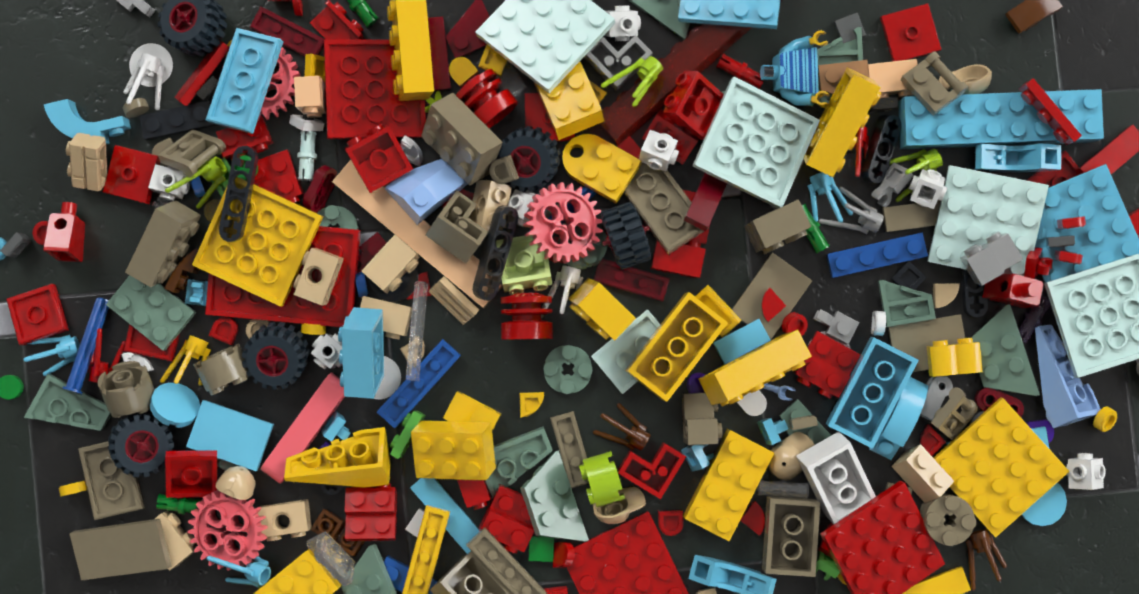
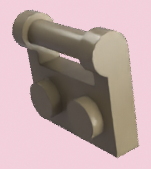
M936 51L928 55L925 60L905 73L901 78L903 84L933 116L969 88L964 81L960 82L942 63ZM932 66L953 90L948 92L928 68Z
M192 129L158 154L160 163L181 170L186 176L191 177L197 173V169L213 156L224 152L226 145L221 139Z
M956 387L950 390L948 402L944 407L936 411L931 422L951 440H954L978 410L977 404L973 400L967 399L963 390ZM961 406L962 411L959 414L956 410Z

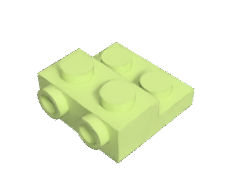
M531 236L514 237L501 278L504 292H509L510 295L523 293L524 289L533 288L535 291H543L548 288V285H553L549 259H544L545 251L536 253L539 247L538 244L530 246L533 240ZM503 239L496 240L498 248L503 244Z

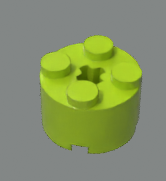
M611 451L583 459L584 464L579 465L583 481L588 479L591 487L586 489L590 505L596 504V507L625 499L624 493L620 495L618 493L619 490H622V485L615 462H609L608 457L612 456Z

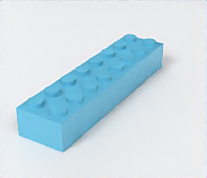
M1101 89L1045 91L1082 135L1074 143H1092L1104 139ZM1022 92L962 94L934 116L915 96H906L898 101L899 118L902 124L900 149L976 147L977 144L1010 146L1064 143L1059 142L1055 138L1054 130L1049 124H1045L1039 119L1038 111L1033 105H1029L1021 97Z

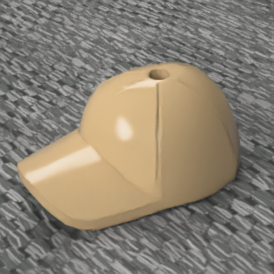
M970 65L952 72L960 82L964 81L969 87L963 94H980L988 88L992 77V71L984 65ZM940 76V78H939L938 81L945 87V89H946V90H951V89H953V88Z
M794 432L772 448L771 451L774 452V455L768 465L769 470L777 478L783 480L793 479L803 471L796 456L815 444L806 434Z
M236 466L228 468L219 477L215 487L228 496L239 500H247L253 495L256 483L253 475L247 468Z
M637 487L622 488L618 493L619 495L624 493L625 499L600 507H596V504H593L594 515L606 524L622 523L631 512L645 506L646 500L642 491Z

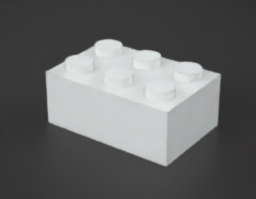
M839 431L796 456L817 500L820 502L823 513L833 524L876 497L850 441Z

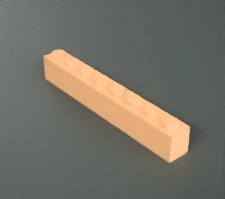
M350 160L332 182L482 308H485L490 301L475 297L472 290L480 260L472 255L469 261L465 263L428 238L426 233L431 226L424 220L417 225L385 190V187L389 184L369 193ZM486 275L485 278L492 279V276ZM501 284L499 285L498 292L503 287ZM483 286L482 291L487 292L488 287Z

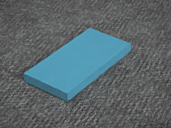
M236 28L206 121L239 131L254 133L283 45L281 39Z

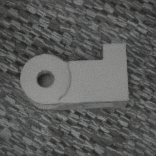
M946 376L931 377L926 384L928 385V392L920 416L931 422L945 397L953 389L952 381Z

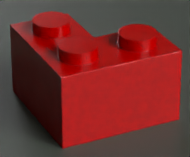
M663 442L651 463L629 450L617 472L661 499L686 456Z

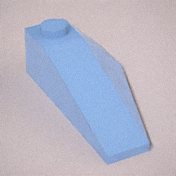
M439 159L414 168L387 185L385 190L418 225L448 201L456 191H460L468 183L460 178L447 162Z
M1043 325L1036 327L1035 333L1043 405L1046 410L1047 420L1052 424L1053 428H1058L1096 416L1101 409L1094 392L1088 383L1084 385L1080 378L1074 377L1070 362L1066 357L1067 352L1062 345L1063 342L1053 326Z

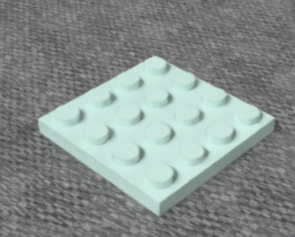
M505 0L476 31V35L546 92L550 93L615 24V19L591 0Z
M732 77L693 163V167L779 209L785 203L820 120L736 77Z
M949 165L944 184L947 190L943 200L940 202L927 262L966 269L960 259L965 255L964 250L975 244H981V246L986 244V238L999 231L1001 235L1003 233L1009 234L1023 260L1005 269L1004 274L1024 276L1026 257L1030 251L1035 249L1049 185Z
M1139 254L1044 283L1075 378L1139 359Z

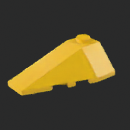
M385 427L359 430L353 433V437L339 441L338 438L331 442L332 445L321 449L312 448L286 458L285 481L354 487L389 485L390 458Z

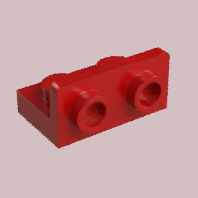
M328 0L325 3L327 6L310 22L325 39L365 40L362 34L364 29L356 20L353 19L350 22L344 16L347 12L338 2L333 5Z
M661 109L642 139L646 140L649 131L652 130L660 134H668L673 139L678 140L675 150L679 151L676 161L683 165L699 141V138L685 126H678Z
M262 115L256 123L253 134L232 128H225L216 132L218 139H221L226 145V150L222 152V156L224 159L231 160V162L235 150L240 146L252 147L257 153L266 151L268 145L273 144Z

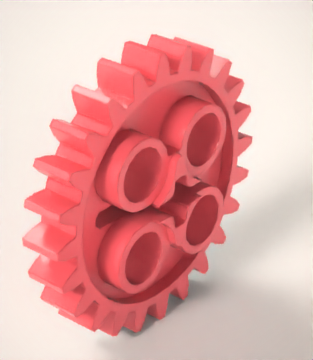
M283 47L276 66L280 67L279 71L272 75L267 90L268 93V91L275 89L277 93L271 98L265 96L257 121H259L261 114L264 115L266 120H269L270 113L272 112L276 117H279L278 109L281 108L287 112L285 104H294L291 96H295L294 77H301L299 71H294L298 68L296 62H291L293 60L291 54L285 55L286 51Z
M563 182L557 185V189L554 184L549 185L548 190L545 188L539 191L540 195L535 194L532 197L534 202L527 204L531 211L524 214L530 221L524 223L523 226L531 230L525 236H533L534 238L530 246L538 244L539 247L536 253L545 251L544 259H548L553 255L554 263L559 262L561 257L563 263L566 264L570 262V258L573 262L579 260V256L582 258L588 256L587 251L591 252L595 249L592 243L600 242V239L595 235L603 232L602 229L597 227L598 224L602 223V219L596 218V215L601 213V210L593 209L597 201L589 202L590 193L584 196L581 195L582 187L574 191L572 183L567 185L566 189ZM567 202L573 205L574 213L568 211ZM545 209L552 213V220H548L545 217ZM560 221H565L567 225H561ZM575 226L581 228L582 237L575 233ZM553 233L559 235L560 244L554 242L552 238Z
M216 490L211 495L204 496V501L196 503L198 509L191 511V514L196 518L188 520V523L193 525L194 528L188 530V533L195 536V538L190 540V543H197L198 545L194 552H203L201 560L212 556L243 567L244 564L248 565L251 563L252 558L254 559L259 556L257 550L260 551L265 547L260 541L268 537L262 534V531L267 529L268 526L261 525V521L266 516L258 515L261 506L253 507L255 499L247 502L246 500H239ZM216 510L220 512L221 520L216 517ZM239 515L244 519V525L239 522ZM211 534L216 536L217 543L212 540ZM234 539L239 542L240 549L235 546ZM209 561V563H208L209 566L215 564L214 562H211V561ZM217 564V568H218L219 570L222 569L223 567H225V566H222V565Z

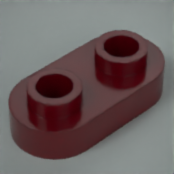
M323 165L315 171L313 180L303 196L304 208L315 213L324 208L335 185L332 182L337 176L335 169Z
M987 387L981 388L976 392L974 401L978 409L986 411L1001 397L1010 406L1013 405L1015 407V412L1020 417L1024 413L1022 402L1013 396ZM988 395L992 396L993 398L991 404L986 403V397Z

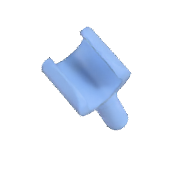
M766 383L764 384L765 387H763L777 393L780 399L788 401L793 399L787 398L785 391L787 389L796 391L792 386L785 385L779 387Z

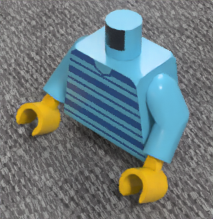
M822 30L815 32L813 37L806 36L791 41L780 49L779 54L773 57L772 65L761 66V79L773 80L774 92L780 93L782 98L793 105L813 106L817 103L821 108H826L829 105L827 102H820L821 97H829L830 95L826 91H819L817 47H813L814 44L819 46H826L828 44V41L818 42V37L821 34H826Z

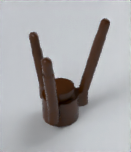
M620 403L617 404V407L636 427L632 426L628 429L604 413L600 415L602 419L626 433L625 439L627 440L598 430H594L593 434L622 444L631 450L636 448L641 451L647 444L651 436L650 433L646 432L647 427L641 424Z
M988 529L972 532L969 536L970 540L965 542L968 548L971 590L974 591L976 589L974 549H976L977 553H986L997 581H1001V576L991 553V548L1002 567L1007 568V564L998 550L992 534H989Z

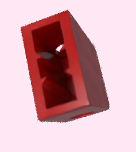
M62 202L61 214L52 213L49 216L43 250L58 261L83 262L85 222L76 216V203Z
M1002 274L985 284L982 298L1010 304L1019 308L1036 307L1040 304L1043 282L1017 274ZM1008 285L1007 289L1002 292L1001 286Z

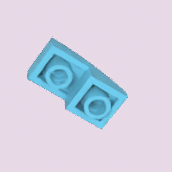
M757 319L713 342V345L723 363L727 364L769 342L770 338L760 319Z

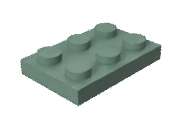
M129 275L106 305L161 350L166 351L196 312L172 292L164 289L165 287L159 283L149 287Z

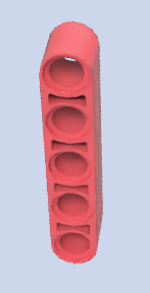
M331 372L325 378L263 463L260 470L279 484L285 480L286 458L308 449L345 398L344 387L340 386V378Z

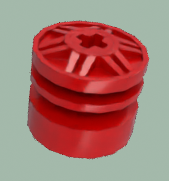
M493 69L486 70L470 79L456 94L471 111H475L474 114L489 129L505 118L519 103L509 89L499 93L496 92L503 82L500 78L495 79L497 74Z
M514 293L507 297H501V304H512V309L501 310V314L512 316V321L501 323L502 340L553 339L552 322L541 320V315L552 313V309H541V304L552 303V296H545L539 293Z

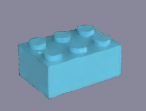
M353 307L349 316L345 317L344 325L339 328L338 341L342 342L339 364L343 365L340 386L344 387L345 397L374 399L384 377L383 309Z

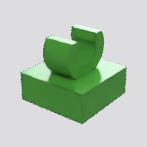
M818 550L816 572L819 569L825 572L824 580H828L831 576L836 579L840 571L834 560Z

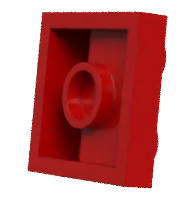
M685 71L676 78L677 87L675 91L666 97L664 101L666 107L663 113L678 126H685L700 140H704L724 94L700 72Z
M382 123L369 129L370 135L363 139L360 135L347 141L348 147L344 148L369 193L413 170L390 126L386 125L383 127Z
M284 150L258 160V172L255 176L254 184L291 202L299 203V198L304 196V191L298 180L289 150Z
M816 331L807 347L811 357L804 360L806 365L794 370L793 374L798 376L796 381L807 387L813 384L820 388L818 393L829 399H832L833 396L839 398L861 354Z
M217 450L166 451V498H203L217 490L215 487L217 482Z
M390 483L389 485L372 488L354 486L346 488L345 540H396V488L391 487Z
M499 484L481 521L479 532L485 527L499 542L505 544L504 548L517 554L518 550L525 552L534 533V528L523 495Z

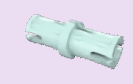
M301 131L300 152L297 153V158L300 159L298 180L305 182L309 180L312 182L314 160H317V154L315 153L316 132L307 131L305 133L306 131Z

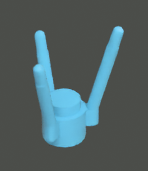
M823 172L811 176L810 181L812 184L807 187L810 192L815 222L818 221L816 192H818V195L826 193L838 222L842 223L843 218L831 191H834L844 208L847 201L836 186L833 177ZM845 208L847 213L852 216L853 212Z
M70 335L44 338L29 344H59H56L55 349L25 357L23 360L28 362L58 354L60 358H65L44 371L43 376H47V374L55 372L68 363L74 362L80 343L76 336L71 337Z
M212 556L207 557L208 561L242 572L247 577V579L227 577L225 579L226 582L253 585L260 588L268 582L271 575V569L268 567L269 562L261 559L259 556L254 558L256 562L249 563L246 568Z

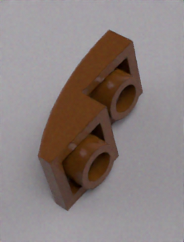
M1025 0L1005 15L1018 34L1036 26L1041 20L1057 13L1063 6L1058 0Z
M199 249L193 250L178 264L164 289L180 293L187 286L188 272L198 274L199 270L202 271L192 265Z
M327 509L322 510L311 528L320 537L329 543H334L351 556H357L365 541H346V520Z

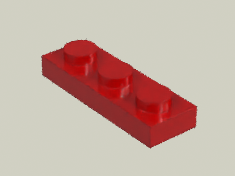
M1034 78L1018 88L1022 92L1021 97L1027 104L1033 105L1038 111L1039 119L1043 123L1050 125L1054 130L1055 138L1059 142L1069 145L1082 136Z

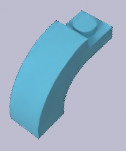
M69 99L44 104L50 121L59 131L70 138H73L77 133L90 134V136L105 137L106 144H110L108 134L110 137L120 136L124 134V130L131 129L129 119L123 116L98 122H86L79 115L75 102Z
M1043 143L1022 146L977 144L975 169L989 170V172L1061 170V145Z
M912 377L909 378L874 448L869 447V450L892 460L900 446H904L915 427L926 400L928 385Z
M701 555L694 556L688 578L707 586L723 588L740 594H773L777 580L751 568Z

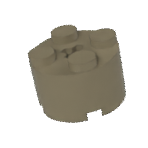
M240 344L223 349L208 356L207 360L202 362L200 360L193 364L206 392L209 391L210 395L223 391L225 387L229 386L228 383L230 382L233 385H237L247 380L246 372L248 367L243 368L242 362L245 358H242L243 350Z
M136 361L122 362L112 366L113 371L107 375L106 372L100 375L98 387L112 417L119 418L123 415L134 413L143 414L150 410V399L155 389L145 365L144 367L140 366V363Z
M944 493L940 498L926 503L923 502L921 505L920 514L924 520L927 534L933 540L943 545L953 546L964 542L976 526V519L971 506L962 498L952 494ZM946 514L949 515V518H948V519H949V522H948V523H945L946 520H945L944 516H945Z

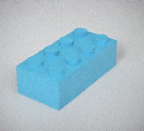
M870 337L826 424L873 449L919 360L874 337Z

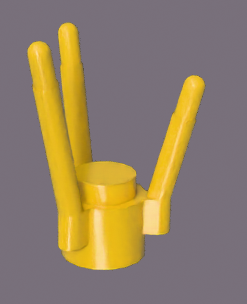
M190 335L160 379V382L164 383L185 354L186 357L174 380V383L178 384L191 357L199 360L201 355V362L207 360L211 351L207 348L209 342ZM199 378L198 384L199 386H202L203 384Z

